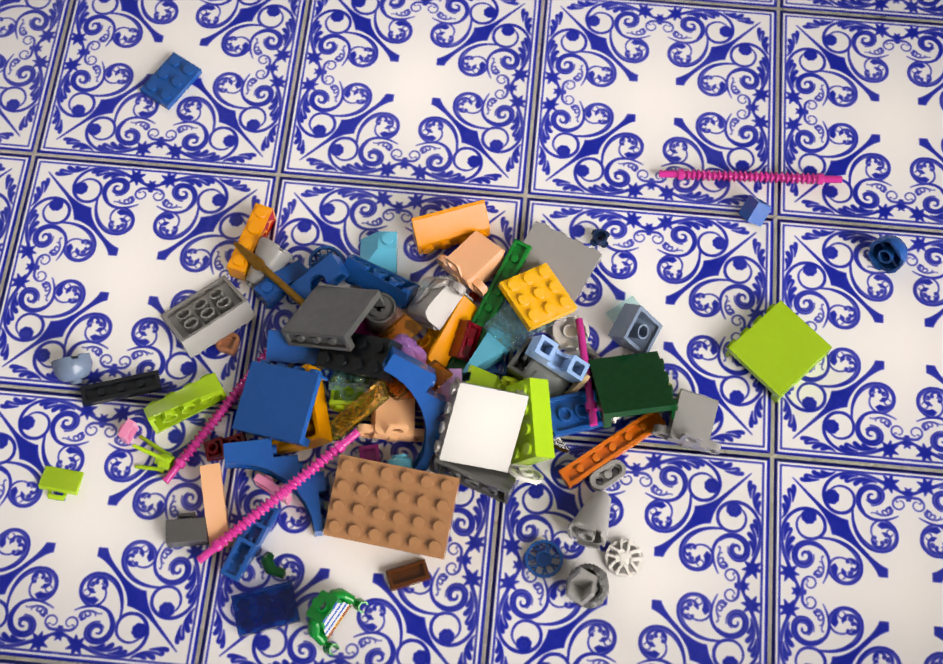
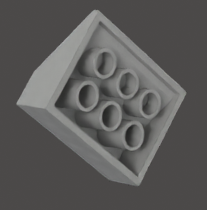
M225 275L160 315L190 358L199 355L202 351L216 344V342L256 317L248 300Z

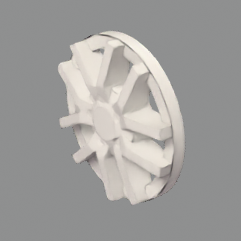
M620 539L614 541L605 552V564L614 575L624 578L631 577L642 566V550L631 540ZM620 543V550L613 547ZM623 543L628 544L627 550L623 549ZM632 545L636 550L630 551V546ZM610 549L617 553L616 556L609 554ZM633 554H639V557L632 558ZM608 557L614 559L611 564H609ZM639 561V565L636 567L633 562ZM617 563L619 567L615 571L612 567ZM628 565L634 569L631 573L627 567ZM623 567L626 571V574L618 572Z

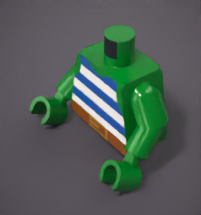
M342 588L332 589L329 592L322 590L312 600V605L306 612L308 634L320 646L323 645L324 653L334 656L331 653V648L339 650V645L327 641V639L330 638L351 607L350 605L353 604V608L360 613H364L360 609L361 604L369 605L362 598L355 599L354 595Z

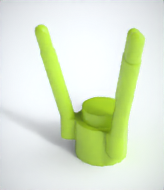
M140 435L139 438L160 453L157 454L132 444L133 448L155 457L154 464L157 465V467L147 465H135L134 467L136 469L158 471L163 474L165 470L169 471L174 465L175 457L172 456L173 454Z

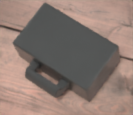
M191 512L179 513L177 519L166 520V544L168 548L208 545L206 517L197 518L196 513Z

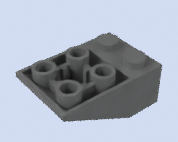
M528 337L507 365L506 375L514 377L519 381L527 378L547 379L550 398L562 396L570 382L525 354L532 340Z

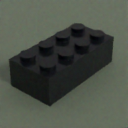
M353 333L351 338L355 347L352 351L321 348L319 350L315 365L330 372L393 383L394 376L383 370L382 363L392 347L401 351L403 345L387 338Z

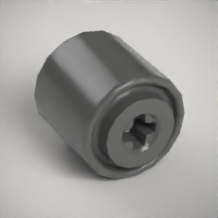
M380 292L385 306H373L363 320L364 327L372 335H387L396 327V302L387 293Z

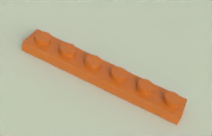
M658 412L644 414L559 470L558 474L567 487L571 489L589 477L593 472L652 435L655 424L665 426L666 422Z

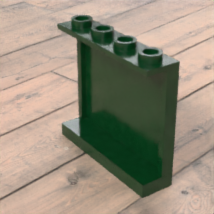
M658 351L589 360L593 392L603 428L611 427L612 418L669 411L671 419H675V410H678V403L676 398L673 399V387L668 384V372H664L663 358L659 357Z

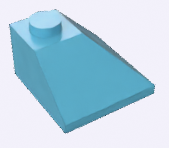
M378 231L361 239V258L397 274V232Z

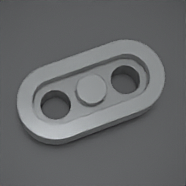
M612 460L593 472L589 480L591 488L595 491H604L620 481L626 473L625 464L620 460ZM617 469L619 473L614 474L612 470ZM596 480H601L603 484L598 485Z

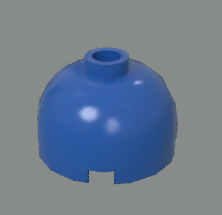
M881 236L869 246L870 252H868V257L871 264L880 271L881 268L888 274L898 271L908 258L906 244L897 236Z

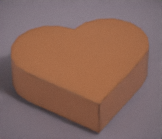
M230 333L216 342L215 346L219 352L235 357L240 345V337L236 333Z

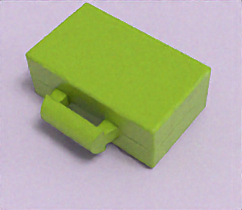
M46 466L38 487L39 489L48 490V499L64 501L67 494L78 495L84 472ZM52 491H54V492H60V493H64V494H63V496H62V495H56V494H52Z

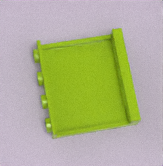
M781 300L776 305L774 303L771 304L763 317L759 315L753 321L754 325L750 329L746 327L740 333L741 337L738 340L733 339L726 346L728 350L725 354L726 357L731 354L772 393L770 398L775 403L827 356L832 348Z

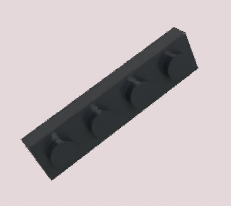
M158 370L80 387L84 407L162 390Z

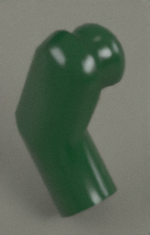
M266 552L261 557V564L265 572L283 579L286 569L276 566L274 555L271 552Z

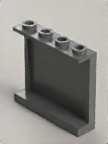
M316 286L282 328L281 332L287 344L291 346L352 351L355 347L351 338L352 334L373 306L384 307L385 302L379 290Z

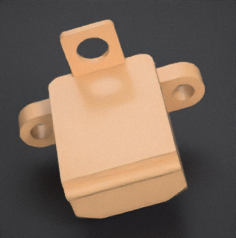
M475 231L449 256L441 254L436 260L457 282L480 296H484L488 292V288L484 283L497 273L505 258V250L478 231Z
M375 385L371 398V424H360L357 426V430L361 434L360 437L386 440V442H423L425 430L415 428V397L408 388Z

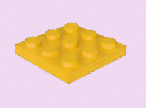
M547 263L501 281L498 285L528 332L568 315L577 309V306Z

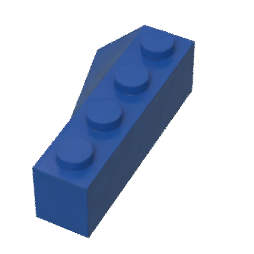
M354 254L347 256L344 264L351 274L344 282L350 285L356 284L361 289H373L387 293L396 302V307L401 309L408 307L409 302L417 294L420 287L419 284Z

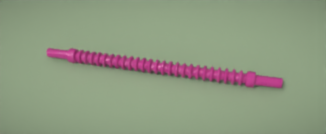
M678 169L677 171L659 170V177L677 178L678 180H684V178L686 180H689V178L694 180L696 178L697 181L700 178L702 181L705 179L707 181L710 179L712 181H715V179L718 181L720 179L723 181L728 179L729 182L731 180L734 182L736 180L739 182L741 180L744 182L746 180L749 182L752 180L757 182L759 180L760 183L762 181L765 183L767 181L770 183L773 181L775 183L778 181L783 183L785 181L786 184L790 181L791 184L793 182H796V184L799 182L801 184L804 182L806 184H809V182L814 184L816 182L817 185H822L823 183H842L843 180L842 176H828L823 173H817L816 175L814 173L812 175L801 173L799 175L797 172L794 175L793 172L791 174L788 172L786 174H783V172L780 174L778 172L775 174L773 172H770V174L765 172L763 174L762 171L760 173H757V171L754 173L752 171L749 173L747 171L736 173L734 170L732 173L730 170L728 172L725 170L723 172L720 170L718 172H715V170L705 172L704 169L701 172L699 169L697 171L694 169L692 171H689V169L686 171L684 169Z
M266 349L263 350L264 354L261 353V357L257 358V362H260V359L266 360ZM244 374V378L239 380L240 383H236L237 387H233V392H229L230 396H226V401H222L223 405H219V409H215L216 413H212L213 417L208 418L209 422H205V427H201L202 431H198V435H194L195 439L190 440L191 444H187L188 448L183 449L184 453H180V457L173 461L174 465L162 479L165 483L169 484L180 469H184L187 465L186 461H190L189 457L194 456L193 452L196 453V449L201 447V443H204L203 440L208 439L207 435H211L210 431L215 430L214 426H218V421H222L221 417H225V413L229 412L228 409H232L231 405L236 404L235 400H239L238 396L242 395L247 375Z
M354 429L341 441L337 440L333 447H329V451L325 450L324 455L320 454V458L316 457L315 462L311 461L310 466L307 465L306 469H302V473L298 472V476H293V480L289 479V483H284L283 488L279 487L278 492L274 491V495L270 494V498L265 499L266 502H261V506L257 505V509H252V513H247V517L243 516V520H238L237 525L233 524V528H229V532L225 531L224 536L220 535V539L216 538L211 542L212 545L196 557L198 562L201 564L216 551L220 552L224 549V545H228V541L232 542V538H237L238 533L242 534V530L246 531V527H251L252 522L256 523V519H260V515L264 516V512H269V508H274V504L278 505V501H283L284 496L288 497L287 494H292L293 489L297 490V486L302 485L301 482L305 483V479H310L311 474L315 475L316 470L320 471L319 468H324L325 463L329 464L328 461L333 460V456L337 457L338 453L344 452L346 450L345 447L361 435L359 431Z

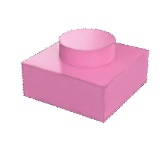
M128 418L126 423L120 426L118 436L122 442L129 445L139 427L135 421Z

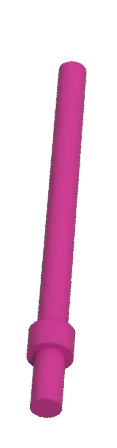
M577 318L575 323L580 358L589 363L583 319ZM589 366L586 374L590 378L584 384L587 400L585 407L589 415L590 426L594 427L598 425L596 414L598 408L597 402L594 401Z

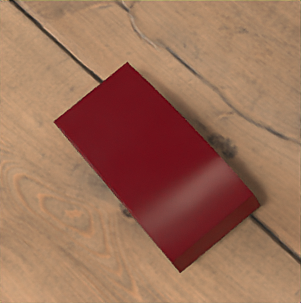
M240 432L226 438L220 436L204 442L207 461L224 459L223 444L247 441L246 434Z

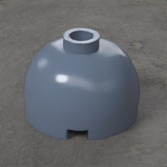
M82 353L72 357L68 356L51 362L55 376L62 382H70L71 385L83 383L82 379L86 378L92 369L90 353Z

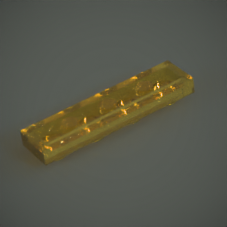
M377 381L330 421L333 440L337 441L343 438L389 399L385 382Z

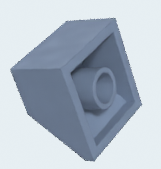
M625 303L608 336L619 346L635 354L650 351L663 325L641 305Z

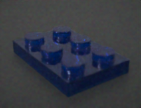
M292 580L231 596L239 637L301 622Z

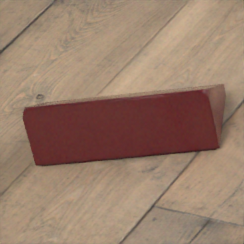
M460 320L449 356L468 363L475 352L483 327L470 320Z

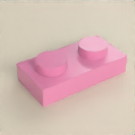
M257 473L253 479L258 487L272 495L275 494L274 491H279V487H284L282 484L278 486L273 483L274 479L267 474L262 476ZM290 493L287 494L288 497L284 496L282 501L288 506L293 500Z

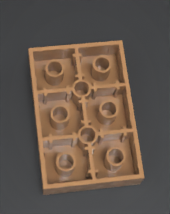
M340 454L323 535L445 559L461 478Z

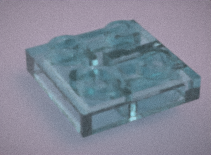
M509 303L484 326L511 353L538 330L536 328L528 332Z
M333 373L329 380L328 390H339L343 400L352 401L357 396L358 391L368 392L372 379ZM347 386L352 387L354 393L348 394L344 388Z

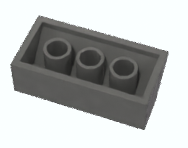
M438 457L434 460L435 473L461 478V485L507 505L517 485L516 478L509 472L439 460Z

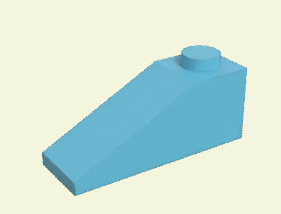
M491 327L463 369L462 380L466 382L470 379L469 365L486 370L500 362L505 355L508 356L512 349L511 336Z

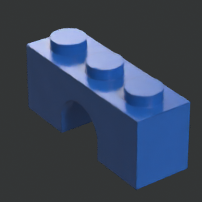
M331 253L324 256L316 266L310 267L302 277L296 278L290 287L306 300L322 279L325 278L328 283L337 286L351 274L341 258Z

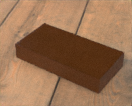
M425 559L386 570L391 592L431 580Z

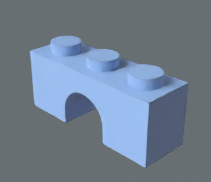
M544 334L532 338L525 352L526 355L570 383L582 382L590 366L589 363L576 355H568L557 349L559 344Z

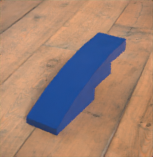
M275 507L269 508L270 511L264 512V516L260 515V519H256V523L252 522L251 527H246L247 530H244L242 535L238 536L220 571L221 574L239 582L259 551L281 510Z

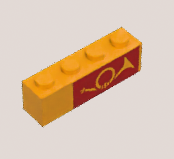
M258 203L255 204L238 240L239 244L255 253L261 236L268 237L276 220L273 208ZM235 247L227 264V269L230 276L246 281L245 278L250 263Z

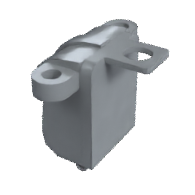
M439 276L426 277L422 281L423 287L418 290L417 294L409 302L407 312L409 317L415 321L416 326L440 330L463 296L467 297L471 302L474 300L466 293V287L457 281Z
M680 389L676 396L678 410H675V419H671L670 416L668 427L655 424L652 434L666 441L679 444L683 448H691L716 455L720 454L722 445L710 440L719 400Z

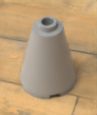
M261 236L254 254L262 258L265 265L273 272L282 269L291 261L293 255L286 249L283 250L279 247L280 245L270 239ZM250 264L245 278L248 281L246 285L254 289L267 276L263 272L255 270Z
M601 490L593 492L568 526L567 534L571 539H573V536L578 539L577 543L579 545L592 549H599L600 545L605 546L611 509L609 494Z

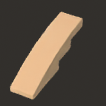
M220 463L200 466L210 546L213 540L216 538L220 539V535L224 536L225 531L229 532L228 511ZM228 541V545H224V548L231 547V541Z

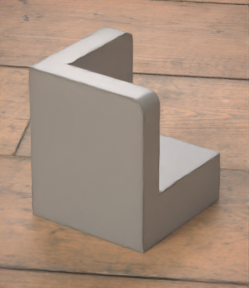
M580 567L568 579L566 597L583 606L594 597L598 577Z

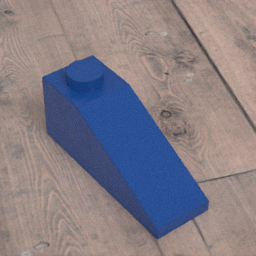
M297 260L274 273L290 286L296 278L302 277L307 273L308 269ZM268 277L254 287L256 297L269 310L287 295Z

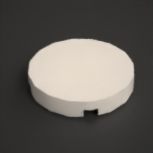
M568 314L556 319L552 326L553 341L559 344V348L566 351H576L579 349L575 320L580 317L576 314ZM583 319L584 332L587 343L590 331L586 320Z

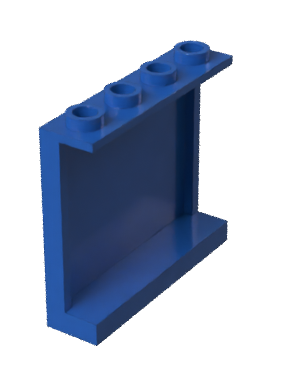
M260 359V362L252 361L232 429L245 434L309 447L310 439L306 438L305 434L321 380L328 381V378L322 376V372L315 369H310V372L305 371V368L299 366L288 368V365L279 362L276 365H272V362Z

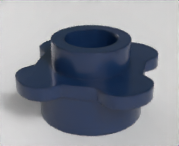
M594 229L591 233L592 239L590 244L606 248L610 233L603 229Z

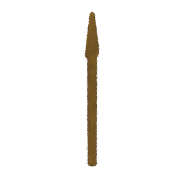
M238 242L233 243L255 270L263 272L297 304L302 305L305 300L269 269L262 258Z

